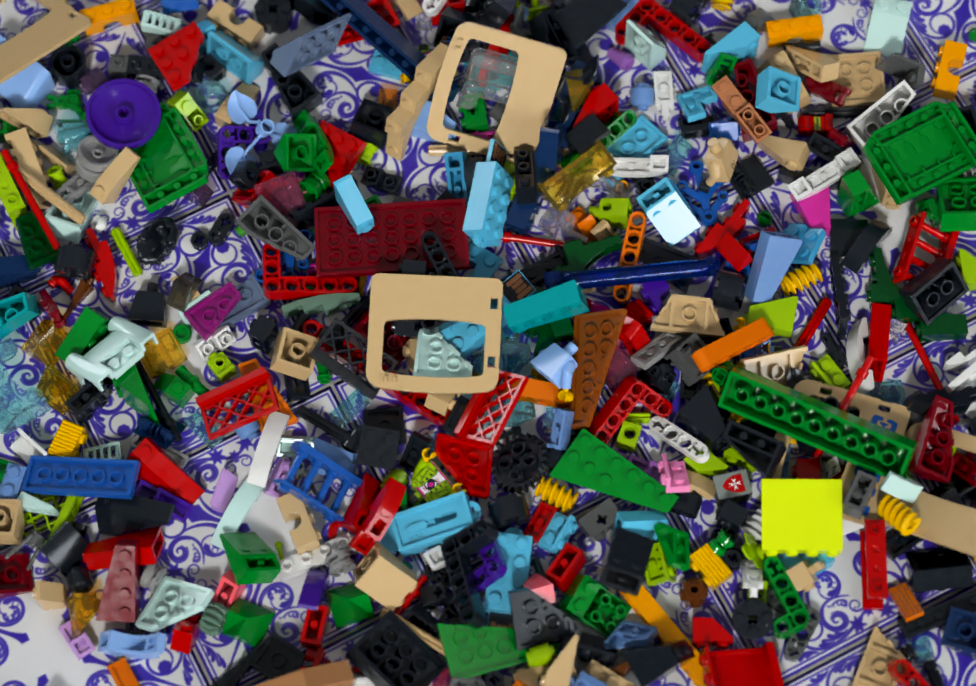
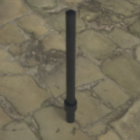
M140 360L135 363L137 370L164 420L165 428L175 434L173 438L175 442L181 441L182 437L176 428L177 423L169 415Z

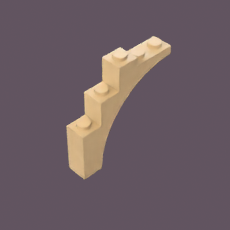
M440 43L416 66L414 80L401 92L399 106L386 118L385 132L388 135L385 153L399 161L405 157L407 144L422 108L435 89L448 46Z

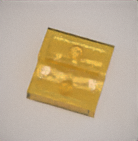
M170 327L155 334L159 342L157 345L151 339L144 344L146 351L143 352L145 355L141 358V361L151 379H156L168 369H175L187 360Z

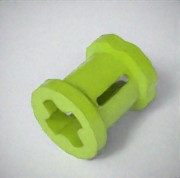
M365 142L367 145L357 160L359 164L366 167L370 166L374 153L378 151V148L369 142Z
M54 165L46 172L47 176L51 177L54 183L53 186L57 190L69 180L63 174L61 165Z

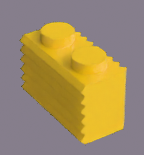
M63 419L47 450L48 455L79 457L78 450L81 445L86 443L88 438L85 427Z
M708 542L689 556L691 570L694 573L698 572L702 577L703 584H706L707 588L710 587L713 591L733 575V572L721 557L716 555L709 547Z

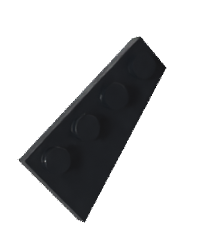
M632 236L629 239V242L635 244L638 242L639 238L637 236ZM646 237L643 240L639 262L656 274L661 272L667 282L684 294H687L701 261L698 257Z
M838 255L830 256L829 271L831 288L833 290V305L836 307L835 322L836 325H839L837 339L845 340L848 321H851V311L846 306L848 305V294H844L846 281L841 276L843 274V265L839 263Z

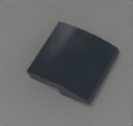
M831 219L829 257L836 255L838 257H845L858 236L868 225V220Z
M66 521L38 549L66 577L71 568L83 562V552L86 550L88 542Z

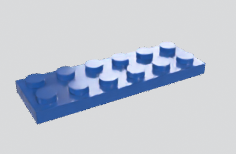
M31 455L21 491L28 494L132 499L141 463L138 460Z

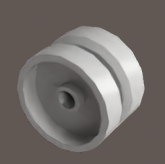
M93 135L86 136L77 147L75 159L77 174L84 180L96 183L100 175L118 156V150L103 145Z

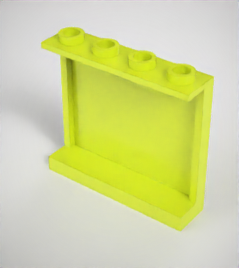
M762 479L761 553H766V556L786 554L788 557H796L798 554H806L807 557H817L818 554H826L827 557H838V554H842V479Z

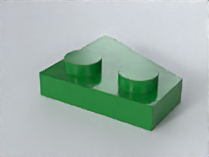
M661 523L655 524L654 530L668 565L682 571L690 569L689 533Z

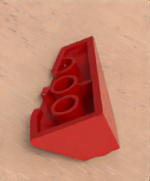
M371 0L367 3L371 9L393 28L401 24L399 14L391 0ZM347 24L337 47L365 39Z
M150 437L145 438L126 459L138 460L141 463L138 480L142 479L157 488L160 487L191 505L205 492Z

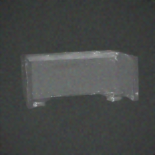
M597 169L571 173L540 218V230L563 243L572 239H581L583 246L586 245L588 238L573 230L576 218L569 212L586 185L598 188L615 198H622L624 183Z

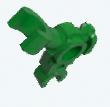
M68 89L67 95L55 97L50 94L46 96L48 101H53L51 104H46L48 110H54L57 107L59 110L70 109L77 113L84 126L87 125L86 112L81 108L80 91Z

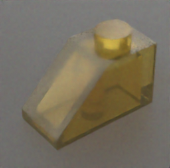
M583 69L567 71L565 75L580 77L582 76ZM566 79L572 113L579 109L590 94L591 85H594L593 80L588 85H584L582 81Z
M96 592L72 593L67 600L73 638H77L98 612L100 601L96 597Z

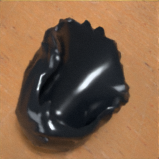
M170 217L156 219L149 226L148 230H144L141 232V235H138L136 248L140 263L150 264L151 266L154 264L161 265V262L165 261V257H168L175 249L180 230Z

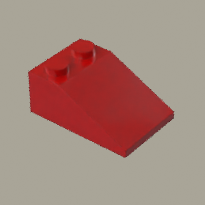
M605 82L591 90L572 129L592 113L604 123L618 111L619 98Z

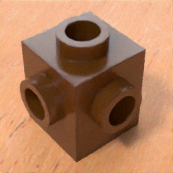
M686 579L679 590L680 600L684 601L685 608L701 607L705 604L706 597L709 596L707 585H703L702 579Z

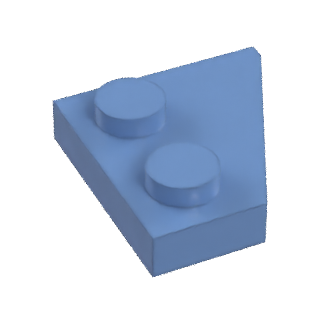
M314 438V449L349 472L355 473V464H352L354 453L319 438ZM318 469L316 475H326V471Z
M623 620L605 640L604 647L610 650L649 646L659 634L658 629L654 626Z

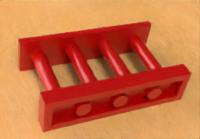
M922 211L913 215L909 220L910 226L898 264L893 271L894 277L892 282L896 284L904 280L911 281L916 276L908 272L911 263L922 269L930 265L914 256L916 246L934 255L935 260L940 256L951 260L960 231L940 232V230L924 222L926 212ZM921 229L939 239L938 249L919 239Z
M864 520L865 531H860L862 610H883V599H888L885 520Z

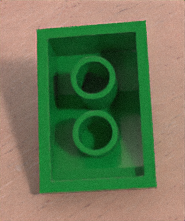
M135 364L117 380L112 379L119 398L124 397L127 405L142 416L153 421L152 423L156 422L157 425H160Z

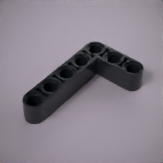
M432 231L423 233L421 236L422 249L436 276H442L444 272H450L451 276L459 277L436 233ZM427 240L435 241L432 245L425 244ZM442 256L443 259L441 261H435L434 257ZM444 320L420 321L422 331L427 335L436 334L458 323L456 321ZM427 321L435 323L432 327L425 326Z
M479 520L446 539L441 547L460 620L475 629H480L484 626L486 615L469 556L494 542L499 534L498 528L485 520Z

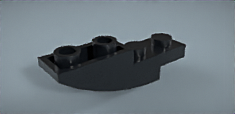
M968 386L958 392L952 391L948 393L943 388L940 390L933 389L923 395L917 394L911 398L907 410L912 413L926 415L935 395H939L954 402V415L966 413L970 405L976 402V386Z

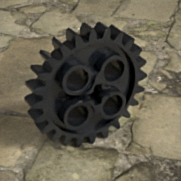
M520 432L518 437L513 434L511 441L506 438L507 444L500 443L502 449L495 450L498 455L492 457L495 463L492 464L494 470L491 471V474L495 476L493 480L497 483L498 487L505 492L509 491L511 494L517 492L519 495H521L522 490L528 493L529 487L535 489L534 483L541 484L539 478L546 477L543 472L549 470L546 464L551 462L547 458L550 453L547 451L548 447H546L544 441L534 434L531 435L527 432L524 435Z

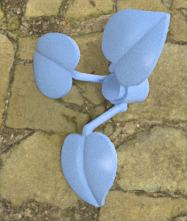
M234 90L228 99V115L236 124H242L245 121L249 124H257L255 131L258 136L245 151L238 146L232 147L227 151L225 163L230 175L238 162L246 160L255 162V157L248 152L261 137L265 138L268 135L273 137L272 145L275 148L283 134L297 133V130L287 123L278 122L274 124L269 119H264L263 121L260 119L250 120L256 116L257 106L250 97L237 90Z

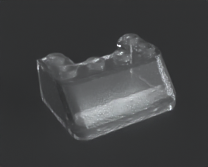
M484 48L474 49L471 52L460 84L461 88L458 93L456 106L472 109L476 106L479 97L506 105L518 58Z

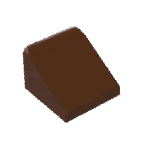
M626 661L611 669V671L623 678L631 670Z

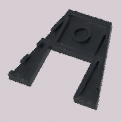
M273 632L257 645L246 657L244 656L231 670L224 673L218 681L211 684V686H237L251 666L270 680L301 669L305 661V654Z

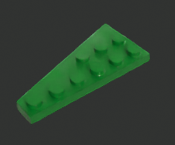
M584 428L549 475L665 513H669L679 499L674 493H666L663 485Z
M436 624L451 680L454 678H471L528 662L525 652L530 650L529 648L516 650L513 628L483 626L480 629H475L468 625ZM560 642L548 644L549 646L553 645L555 654H558L559 650L557 648Z

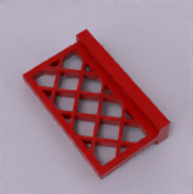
M499 370V379L496 387L490 392L474 393L453 432L464 442L474 441L495 447L529 378ZM505 377L506 381L500 384L502 378ZM519 380V385L513 389L511 384ZM508 387L509 391L501 395L500 391ZM497 394V398L491 401L493 395ZM511 397L510 402L504 406L503 401ZM500 404V409L492 412L491 408ZM488 410L489 415L482 418L485 411ZM502 414L501 420L495 423L494 418ZM491 420L492 425L484 429L483 424ZM479 427L480 432L473 435L476 428ZM494 431L491 440L486 439V434Z
M264 366L195 398L197 405L200 407L210 441L280 410L272 383V374ZM268 385L265 393L258 392L261 386ZM251 393L247 401L241 400L243 394ZM256 395L262 397L258 405L252 404ZM267 399L272 400L273 406L263 408ZM233 400L234 402L230 410L224 408L226 402ZM238 403L245 405L241 413L235 412ZM249 407L256 408L253 415L246 416ZM216 408L217 410L213 417L207 415L206 411ZM221 411L227 412L224 421L217 419ZM232 415L238 416L235 423H228ZM215 422L221 424L219 430L212 433V427Z

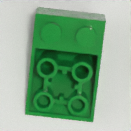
M255 532L223 533L219 535L237 585L272 583L281 571L277 556Z
M587 575L575 576L558 605V609L570 616L574 621L606 639L625 620L632 608Z

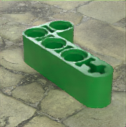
M776 556L767 557L762 571L785 615L775 620L772 632L776 638L786 639L806 629L810 616L780 559ZM769 564H771L772 567L776 566L775 572L772 568L768 569ZM783 581L786 583V587L779 588L776 583ZM791 598L796 604L789 606L785 600ZM802 616L805 622L802 624L797 623L795 617ZM781 624L785 625L787 627V631L780 632L778 631L777 626Z

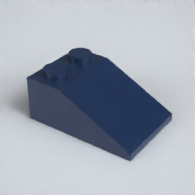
M951 606L940 645L976 660V613Z

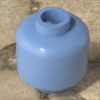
M635 84V87L630 91V104L636 107L637 111H648V108L654 105V89L650 87V84Z
M250 412V413H246V416H251V415H253V413H251V412ZM238 416L233 419L234 423L237 421ZM255 420L234 431L241 440L248 438L251 441L259 435L258 430L261 425L258 420Z

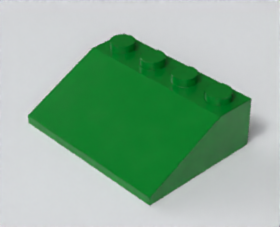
M955 177L937 186L936 199L940 232L976 231V177Z

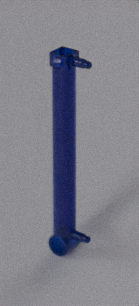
M706 257L567 272L551 271L544 273V281L547 290L574 279L582 289L710 277L718 274L720 260L717 257Z

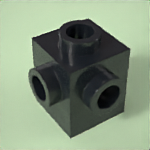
M661 362V364L655 363L649 368L643 382L656 392L667 395L677 374L671 370L672 367L664 362Z

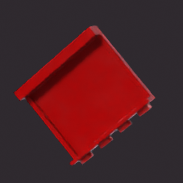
M766 642L761 648L709 651V648L705 647L699 655V665L703 668L704 672L703 683L706 686H784L774 642Z

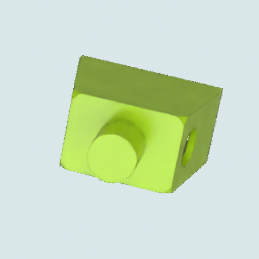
M601 198L599 206L589 207V215L592 214L593 217L599 218V221L605 219L611 228L624 230L627 229L629 216L634 212L630 198Z

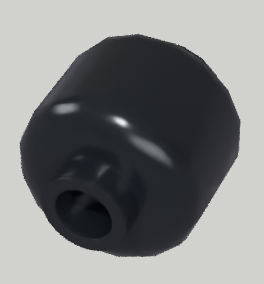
M75 566L66 575L69 592L79 597L86 596L94 587L92 573L84 566Z

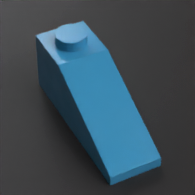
M467 150L444 153L448 191L458 199L465 198L467 206L469 190L466 187L464 178V163L468 159Z

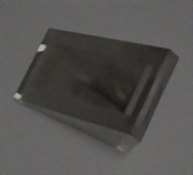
M188 272L173 281L167 305L184 312L203 280Z

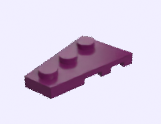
M229 281L183 314L206 342L240 301L242 296Z

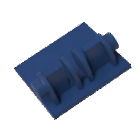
M154 409L160 425H157L156 422L152 423L153 421L147 419V417H140L137 421L139 425L134 429L133 433L143 438L150 437L161 448L167 450L175 441L173 439L175 434L165 428L160 412ZM175 420L177 423L176 428L181 434L186 426Z

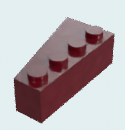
M752 58L736 63L734 70L737 90L747 103L752 105L772 133L778 131V124L774 113L755 108L758 73ZM741 128L743 143L751 141L752 139Z

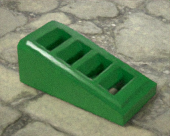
M720 52L704 78L706 84L712 86L725 75L729 78L738 57ZM724 58L730 60V62H725L722 60Z

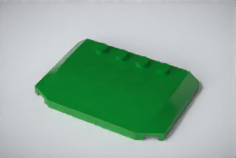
M934 101L874 131L862 148L863 153L897 205L904 204L976 167V135L955 102L946 104Z
M164 102L160 103L161 122L154 137L146 144L131 149L141 158L130 179L149 214L208 182L209 164L179 111L168 107Z

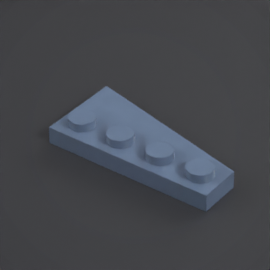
M253 273L247 277L248 279L243 284L240 283L235 287L240 292L242 298L218 328L224 325L230 327L271 304L270 300L264 296L263 289Z

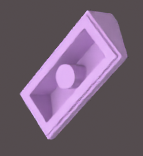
M284 457L278 459L263 493L274 498L285 495L272 482L274 479H285L289 471L290 460Z
M224 468L221 471L210 502L213 510L222 513L225 512L231 502L238 482V477Z

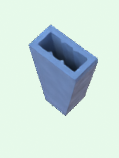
M761 230L744 296L750 299V303L760 304L771 301L801 247L802 239L791 234Z

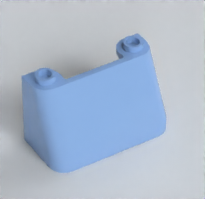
M0 35V45H1L2 43H4V42H6V41H8V40L5 39L3 36ZM36 61L1 83L0 95L10 102L12 108H37L56 87L48 70Z

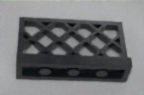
M336 317L308 356L365 397L373 400L381 388H374L369 384L366 377V360L363 349L367 348V346H363L362 342L367 344L368 340ZM336 323L343 327L345 336L333 337L332 329ZM330 333V334H331V338H327V339H326V337H327L328 334ZM348 337H357L360 347L349 349ZM345 338L347 349L336 351L334 340ZM332 340V352H324L319 348L323 341ZM361 349L362 361L352 362L350 351ZM347 351L349 363L341 364L337 361L336 353ZM383 351L382 359H388L393 363L390 369L385 372L392 373L399 362ZM363 363L365 374L356 375L353 372L352 364Z

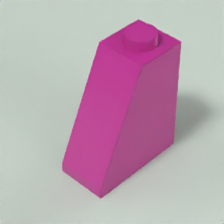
M830 186L798 202L790 192V198L803 223L808 228L823 229L826 235H829L831 229Z

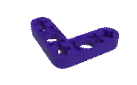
M227 125L218 130L217 174L219 178L229 180L231 176L230 173L225 176V173H222V170L225 169V163H221V161L225 162V157L221 153L222 149H231L235 147V144H251L253 136L256 134V131L253 133L256 126ZM225 130L228 133H235V130H237L235 136H229L227 139H225L222 133ZM241 130L248 131V140L241 139ZM268 135L264 138V141L261 137L256 144H266L272 137Z
M497 539L479 550L484 562L483 566L474 571L479 593L499 580L507 572V564ZM493 547L494 553L488 557V551ZM484 574L485 579L479 584V577Z

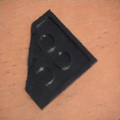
M529 588L508 591L514 642L517 651L544 643L561 642L564 635L571 638L575 635L573 619Z

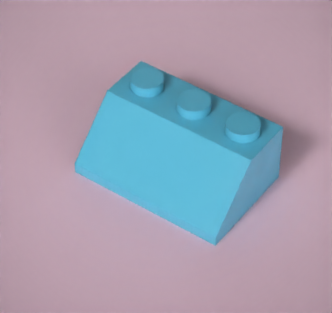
M222 31L208 32L207 55L211 54L226 70L248 85L263 73L264 61L259 56L254 55L245 46L240 45L231 36L226 35Z

